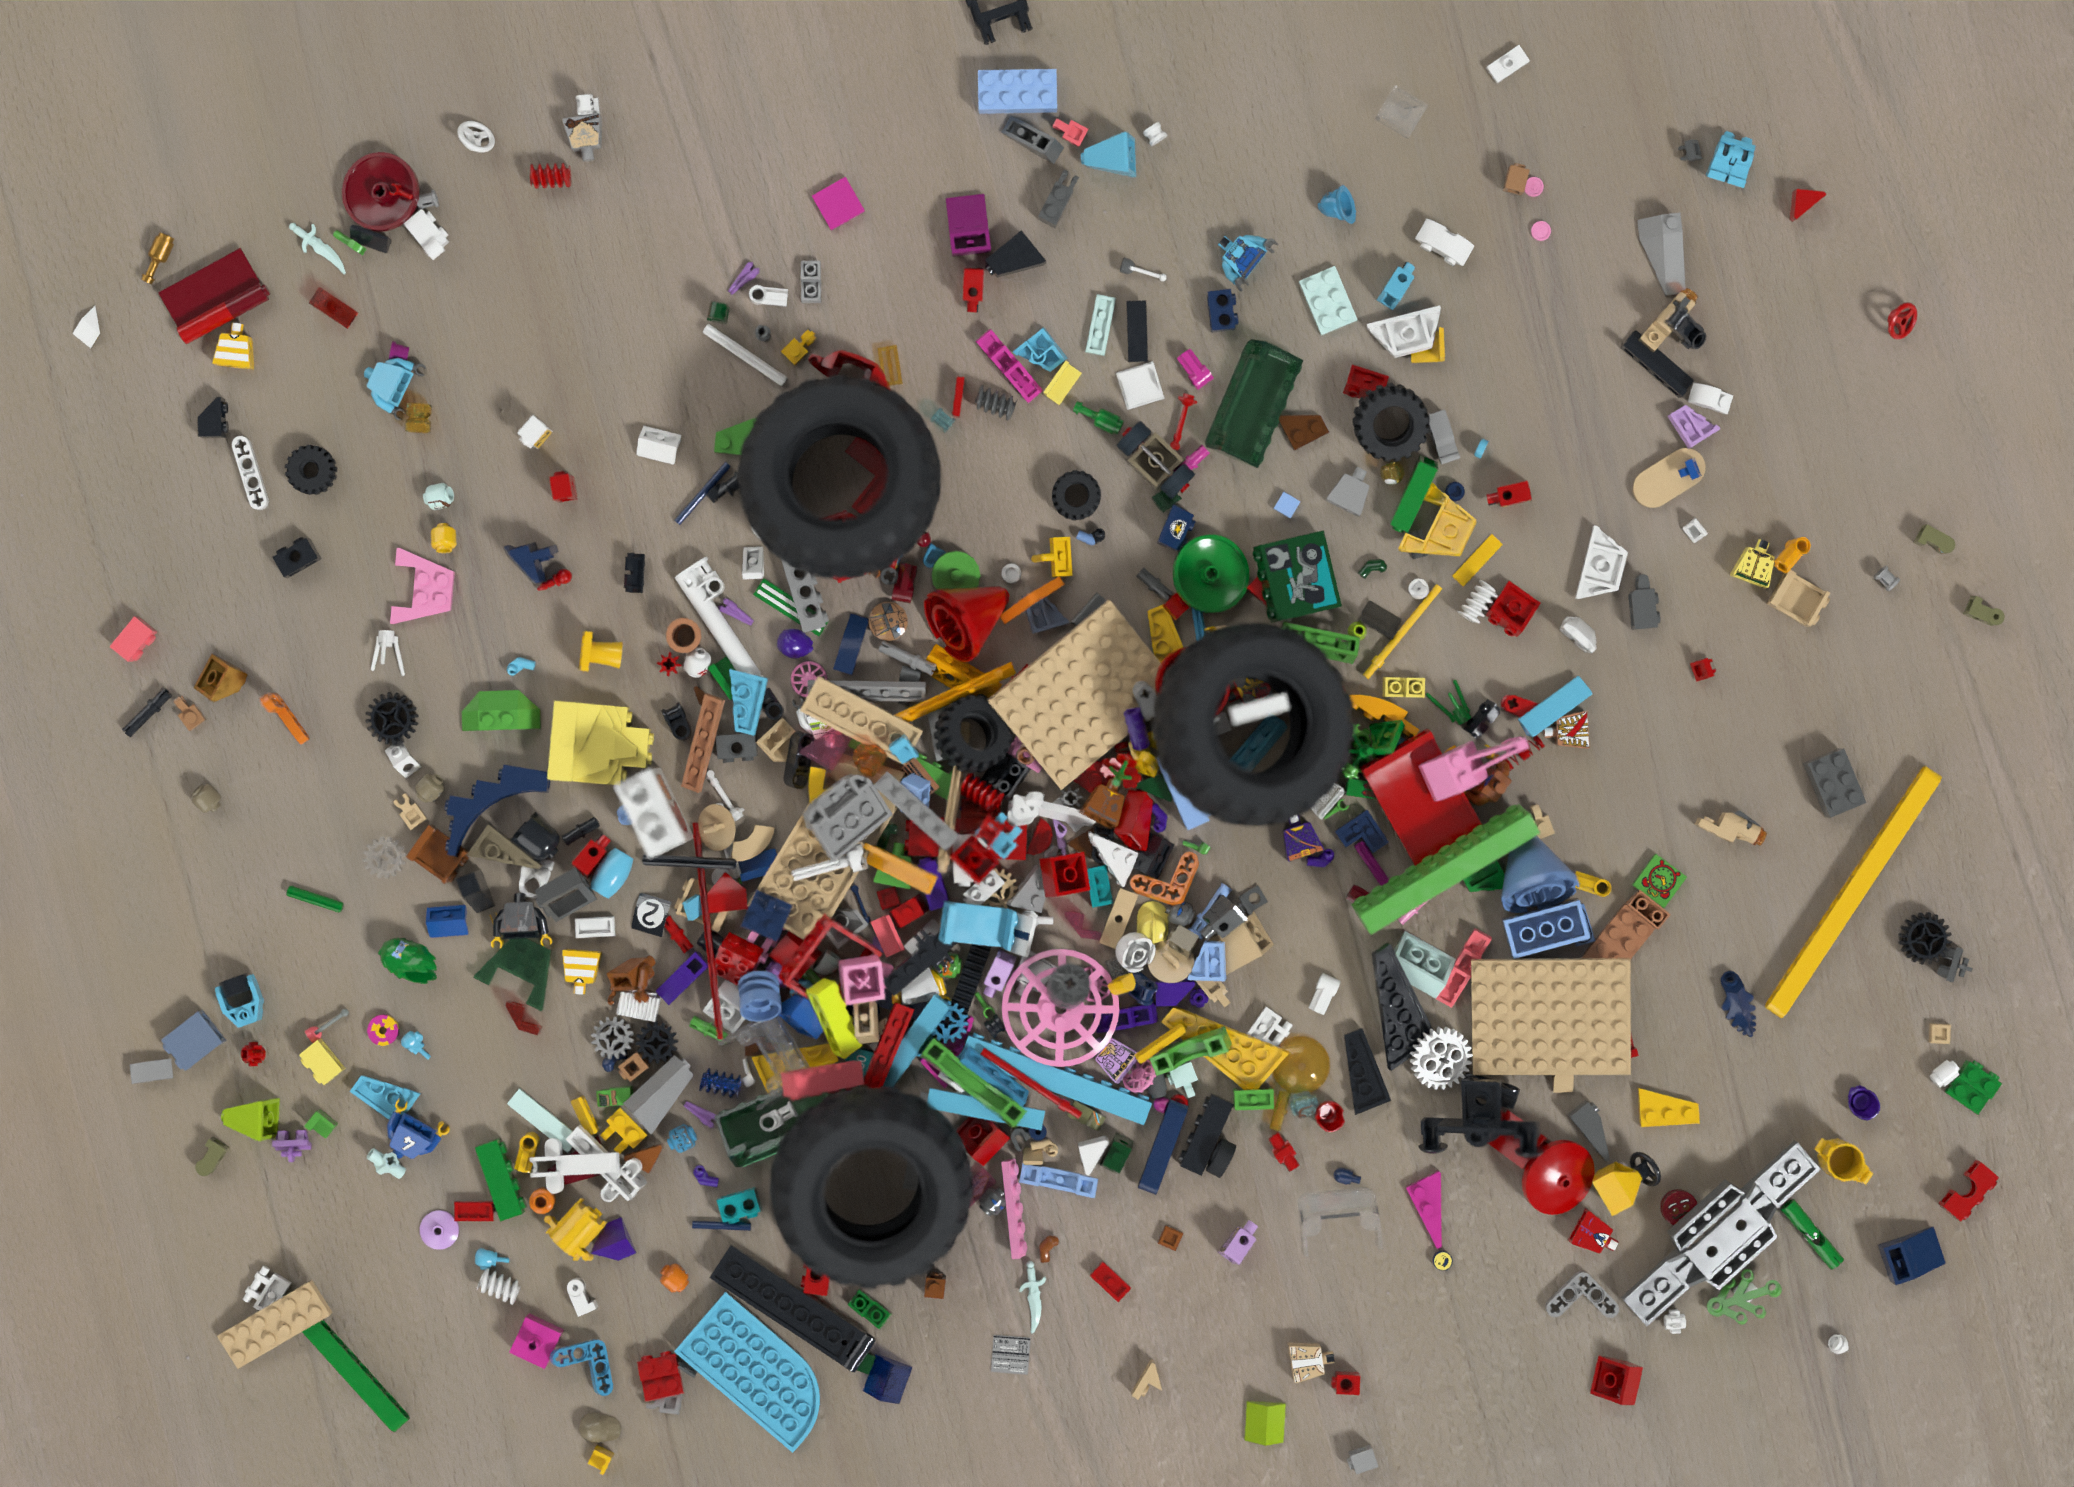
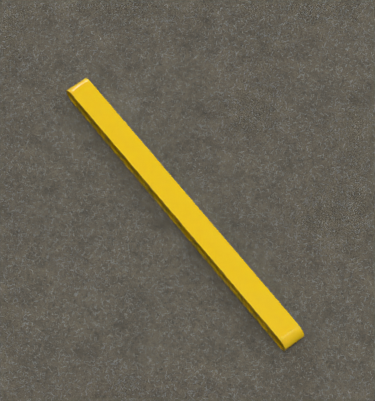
M1926 765L1918 772L1765 1004L1767 1010L1779 1018H1783L1788 1013L1942 779L1941 775Z

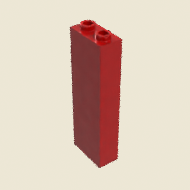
M939 817L944 822L945 817ZM956 818L954 832L957 835L975 834L985 819ZM911 819L906 820V832H909V839H905V851H908V855L939 857L940 845ZM1005 820L1003 822L1005 823V826L1003 827L1002 831L1004 833H1009L1013 830L1015 826H1011L1007 822V820ZM1027 825L1018 826L1022 832L1014 839L1017 846L1005 860H1026ZM953 845L951 848L950 856L953 854ZM992 848L988 850L996 859H1003Z

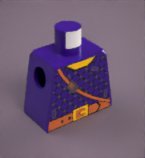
M1299 815L1288 820L1290 828L1283 830L1288 862L1324 850L1309 821L1301 823Z

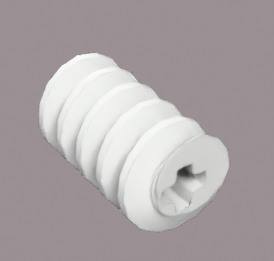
M1479 580L1481 586L1476 585L1474 587L1477 593H1470L1473 599L1467 598L1465 600L1469 606L1462 605L1461 608L1464 612L1458 611L1465 619L1478 624L1480 621L1477 617L1485 616L1482 609L1488 611L1489 608L1486 604L1494 603L1491 597L1498 598V595L1495 593L1496 590L1482 580Z
M487 1268L482 1274L476 1290L481 1286V1293H485L488 1290L489 1296L496 1292V1299L503 1295V1301L506 1302L510 1298V1304L513 1305L520 1290L518 1280L511 1284V1277L504 1281V1274L496 1278L497 1272L494 1271L489 1275V1268Z

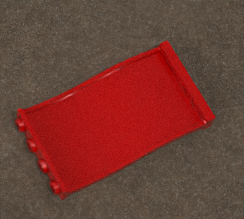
M1425 729L1397 745L1393 753L1382 754L1359 767L1415 866L1421 863L1425 857L1433 856L1443 846L1453 844L1458 837L1468 835L1473 832L1472 830L1475 827L1482 825L1464 792L1439 801L1433 800L1418 765L1442 754L1429 729Z

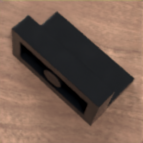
M1149 832L1147 851H1137L1139 855L1133 868L1158 879L1175 844Z

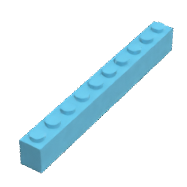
M978 1033L968 1034L963 1050L970 1046L980 1054L986 1048L1049 1091L1133 1122L1145 1124L1152 1105V1101L1149 1100L1148 1096L1138 1093V1096L1130 1093L1131 1091L1121 1086L1119 1089L1112 1087L1113 1083L1105 1080L1101 1082L1095 1081L1094 1076L1083 1073V1076L1076 1074L1075 1069L1067 1066L1063 1069L1036 1062L1025 1054L1020 1053L1021 1051L1016 1047L1010 1046L1008 1049L1003 1047V1043L992 1039L989 1042L984 1040L985 1036ZM994 1064L996 1067H998L1000 1070H1002L1005 1074H1007V1075H1009V1076H1011V1077H1014V1076H1012L1011 1074H1009L1008 1072H1006L1005 1070H1003L1002 1068H1000L999 1066H997L996 1064Z

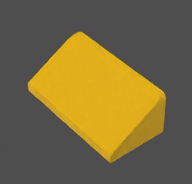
M582 1095L572 1100L571 1104L581 1126L591 1135L596 1134L600 1129L585 1096Z

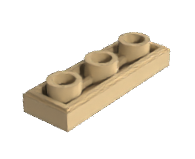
M1122 888L1119 889L1099 943L1116 949L1118 941L1124 934L1138 894ZM1117 915L1122 916L1121 922L1115 921Z

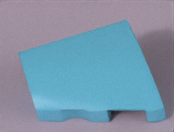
M1042 328L1013 351L1015 355H1019L1033 364H1038L1049 372L1068 359L1045 328Z

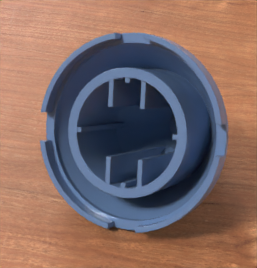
M1536 835L1509 852L1501 901L1505 910L1514 913L1528 912L1526 907L1532 906L1542 909L1559 904L1570 898L1577 892L1575 886L1579 887L1577 876Z

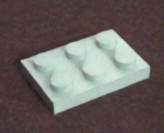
M1335 266L1299 281L1321 336L1357 321Z

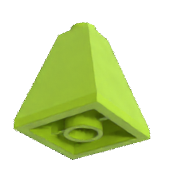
M280 1098L224 1109L221 1113V1121L223 1125L256 1141L276 1138L279 1129Z

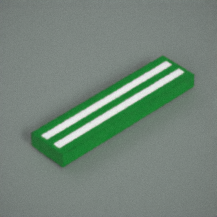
M763 578L753 595L801 625L793 597ZM808 606L806 608L807 615L813 616L816 614V611ZM825 627L811 632L820 637Z

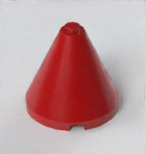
M1001 586L936 589L927 594L928 598L924 600V613L936 640L941 637L947 645L943 649L954 659L965 663L971 661L979 654L1009 603L1010 595L1007 589Z

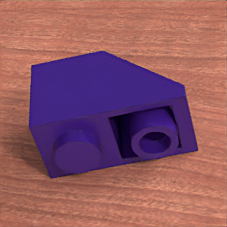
M1188 977L1177 983L1155 981L1158 985V990L1155 992V1005L1176 1006L1195 986V982L1188 980Z

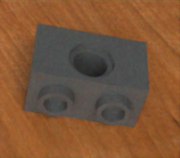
M749 734L716 736L717 758L722 759L723 763L734 762V758L742 757V761L754 760V756H758L757 734L755 736ZM736 742L742 745V751L738 754L732 750V746Z

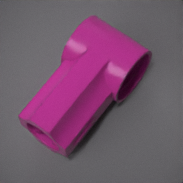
M1188 349L1177 358L1197 390L1214 379L1208 368L1201 364L1191 349Z

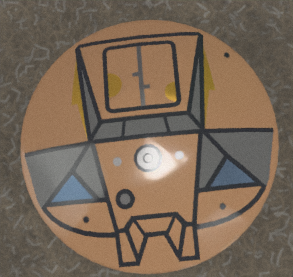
M883 602L877 605L869 616L870 630L877 638L885 641H892L901 637L908 625L906 612L901 606L893 602Z

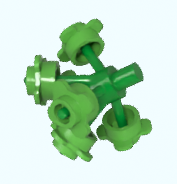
M1360 724L1355 725L1352 746L1356 749L1349 748L1348 750L1351 753H1356L1351 759L1353 764L1347 762L1342 771L1344 777L1352 779V777L1359 778L1357 776L1358 772L1362 773L1359 767L1371 761L1368 757L1371 755L1373 758L1380 756L1376 755L1373 747L1369 746L1371 744L1369 738L1370 730L1364 728L1360 731L1358 729Z

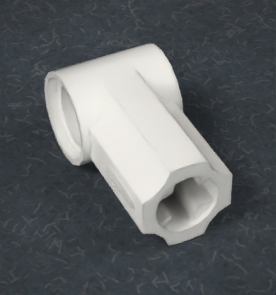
M755 285L750 289L749 298L753 304L787 307L788 289L762 287L760 285ZM760 290L764 296L762 299L756 300L752 296L753 292Z
M1322 973L1308 1008L1324 1015L1341 981Z

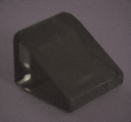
M1116 957L1105 961L1112 980L1118 976L1130 973L1120 965Z

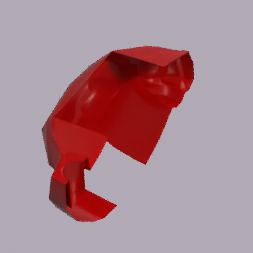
M838 350L825 358L811 354L808 359L814 368L828 378L838 375L843 364L856 365L865 372L862 378L878 382L879 385L891 390L889 382L886 380V376L879 365L858 354Z

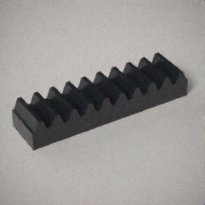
M972 944L951 1001L952 1006L959 1003L958 1009L965 1008L962 1012L963 1014H968L992 946Z

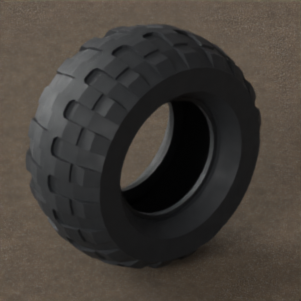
M835 375L816 380V378L807 380L790 391L786 390L778 395L774 402L757 416L741 448L737 479L741 504L749 524L757 537L772 554L792 568L814 574L818 577L830 579L833 577L858 578L864 576V574L889 567L894 561L904 554L906 555L915 547L917 541L929 528L937 503L939 502L941 494V464L935 440L926 422L919 412L899 393L889 390L870 379ZM834 435H851L869 442L882 454L888 468L886 485L877 502L863 514L847 520H828L810 513L797 501L793 492V476L800 457L817 441Z
M1261 622L1226 626L1213 630L1188 645L1180 653L1175 663L1170 665L1162 680L1161 690L1157 693L1154 702L1155 724L1152 725L1153 740L1156 741L1159 752L1157 754L1159 763L1163 771H1166L1170 777L1172 786L1182 797H1185L1192 803V806L1199 812L1232 825L1265 826L1283 823L1313 808L1321 797L1326 796L1338 780L1337 776L1340 771L1345 768L1351 753L1348 751L1350 741L1354 738L1355 723H1352L1351 709H1353L1351 696L1349 693H1346L1342 683L1345 680L1338 668L1329 662L1328 656L1317 645L1306 641L1299 633L1288 628H1281ZM1243 677H1252L1266 682L1279 695H1286L1289 706L1290 735L1287 746L1273 765L1259 773L1247 771L1234 764L1222 750L1215 730V716L1220 699L1233 683Z
M859 1086L852 1088L851 1091L840 1094L836 1092L823 1098L822 1102L816 1106L805 1110L797 1118L796 1123L791 1129H788L782 1137L770 1171V1202L773 1218L786 1246L802 1260L806 1267L815 1273L824 1274L829 1277V1280L840 1285H857L862 1289H877V1286L891 1284V1287L899 1286L906 1283V1279L912 1278L915 1275L921 1276L928 1272L939 1258L943 1259L952 1249L956 1237L963 1231L973 1200L970 1160L960 1135L951 1125L948 1118L942 1112L930 1106L923 1098L914 1094L902 1093L896 1088L883 1086L880 1088ZM870 1148L886 1149L903 1156L916 1169L918 1185L910 1204L895 1218L874 1225L856 1224L840 1217L827 1204L823 1196L827 1178L833 1168L846 1156L859 1150Z

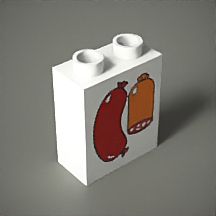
M661 768L649 769L614 786L649 858L660 855L694 838Z

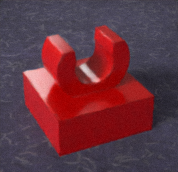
M1704 658L1690 663L1696 682L1715 676L1716 669H1712L1710 664L1713 661L1712 659Z

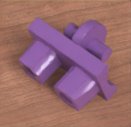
M297 1130L295 1140H289L288 1131H277L276 1140L272 1141V1147H275L276 1151H282L281 1156L288 1157L289 1162H294L295 1157L302 1156V1151L295 1150L312 1149V1144L309 1142L306 1130Z

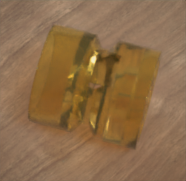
M407 403L406 415L409 418L405 420V431L431 433V421L428 418L432 416V405Z

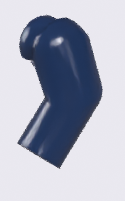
M627 1049L625 1050L626 1056L620 1053L619 1059H616L615 1055H613L610 1060L606 1055L602 1061L604 1070L611 1072L617 1060L628 1059Z

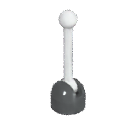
M1125 257L1119 271L1124 274H1131L1133 271L1159 278L1160 281H1165L1167 278L1165 274H1157L1137 268L1133 260Z

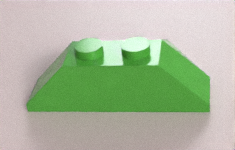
M520 690L479 691L462 711V731L541 729L540 708Z

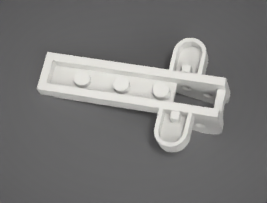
M1030 792L1026 797L1014 794L1013 801L1010 800L1008 803L1007 822L1011 826L1028 825L1037 816L1089 827L1096 822L1080 814V809L1043 801L1044 795L1039 792Z
M581 1125L577 1126L566 1139L580 1155L609 1153ZM632 1158L623 1166L619 1163L620 1172L600 1173L608 1181L600 1193L604 1201L611 1202L619 1194L629 1201L647 1184L645 1177L639 1173L642 1170V1163L639 1159ZM622 1175L628 1182L623 1180L620 1176Z
M551 1138L545 1142L544 1157L529 1158L534 1166L530 1177H546V1188L552 1194L560 1193L563 1190L564 1175L620 1172L619 1152L563 1155L562 1143L557 1138ZM556 1160L557 1172H539V1161Z

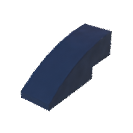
M850 614L834 664V670L853 675L869 623L868 618Z

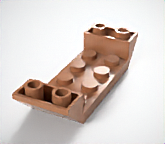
M1639 890L1623 904L1580 958H1630L1631 960L1655 929L1659 930L1671 914Z

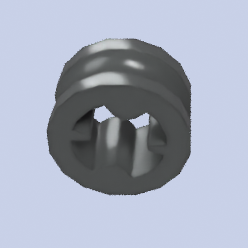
M891 567L883 569L881 572L883 583L893 585L897 582L898 573L895 569ZM887 571L895 574V577H892L894 580L891 582L888 579H884L885 572Z

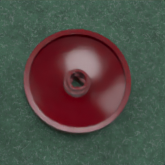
M386 152L371 153L357 160L346 173L342 185L343 204L349 216L360 226L372 231L393 230L405 223L415 211L419 200V182L412 167L400 157ZM391 184H400L403 191L413 195V198L410 200L402 195H390L389 191L396 192V187Z

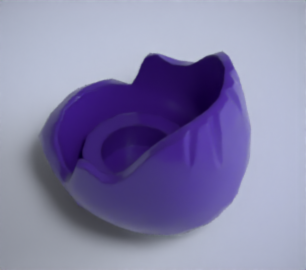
M786 629L778 636L777 648L788 658L797 659L804 657L814 650L811 638L799 629Z
M1861 1085L1850 1088L1848 1106L1852 1114L1861 1120L1868 1121L1873 1119L1880 1111V1102L1876 1094Z

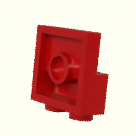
M1508 581L1485 615L1489 617L1488 621L1491 624H1499L1503 627L1504 632L1508 636L1518 637L1524 631L1541 602L1511 581Z
M672 1351L660 1353L661 1357L653 1358V1355L641 1357V1361L637 1362L645 1402L685 1394L681 1371L678 1368V1355L672 1354Z

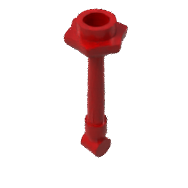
M1183 393V397H1178L1184 406L1176 433H1174V440L1170 443L1174 450L1180 448L1179 441H1181V433L1188 407L1197 404L1193 395Z

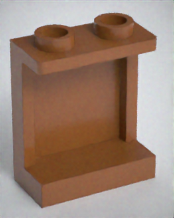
M428 825L406 858L415 861L439 878L443 884L454 881L458 875L456 871L459 866L463 867L469 860L467 856L469 851L461 846L458 857L447 855L448 851H445L447 839H450V837L435 826Z

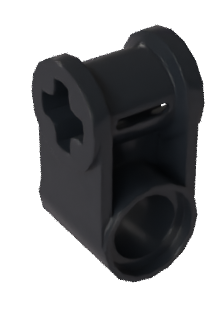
M677 702L675 706L667 710L662 709L663 717L670 727L673 736L683 741L689 739L692 730L680 702ZM680 726H685L687 729V733L683 737L677 734Z
M1095 825L1093 834L1113 841L1114 828H1099L1098 825ZM1093 846V848H1092V858H1093V860H1094L1095 862H1097V863H1104L1102 860H1098V859L1096 858L1095 852H1096L1098 849H1097V847Z

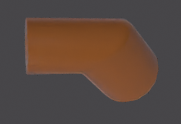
M1047 1236L1040 1243L1041 1263L1050 1262L1049 1251L1058 1245L1059 1239L1057 1236Z

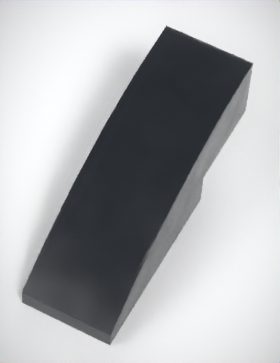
M1146 300L1127 301L1128 362H1148Z

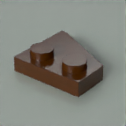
M1287 415L1277 417L1294 451L1329 433L1321 415Z

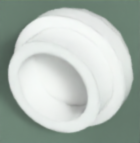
M1833 1335L1829 1339L1828 1346L1833 1353L1841 1354L1848 1351L1849 1346L1845 1336Z

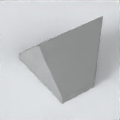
M837 908L832 916L834 920L856 934L868 926V923L857 909ZM832 926L826 933L837 949L851 939Z

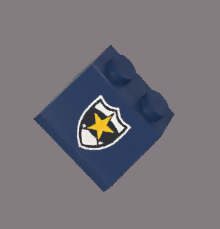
M1173 505L1157 544L1179 552L1180 548L1188 541V538H1185L1187 531H1192L1196 522L1193 520L1194 515Z

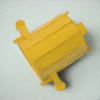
M1821 1138L1814 1148L1818 1152V1165L1826 1174L1843 1182L1854 1180L1866 1185L1874 1174L1865 1164L1864 1154L1857 1146L1839 1138L1831 1140Z
M580 1198L559 1222L554 1216H546L544 1218V1221L551 1226L545 1233L549 1234L558 1247L573 1257L574 1261H578L580 1257L584 1261L593 1260V1254L589 1253L586 1247L607 1224V1221L600 1219L602 1213L597 1208L593 1209L582 1203L585 1200L583 1198Z

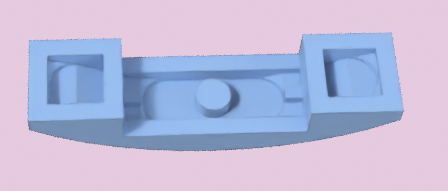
M1022 1164L1019 1182L1095 1198L1098 1178L1047 1166Z

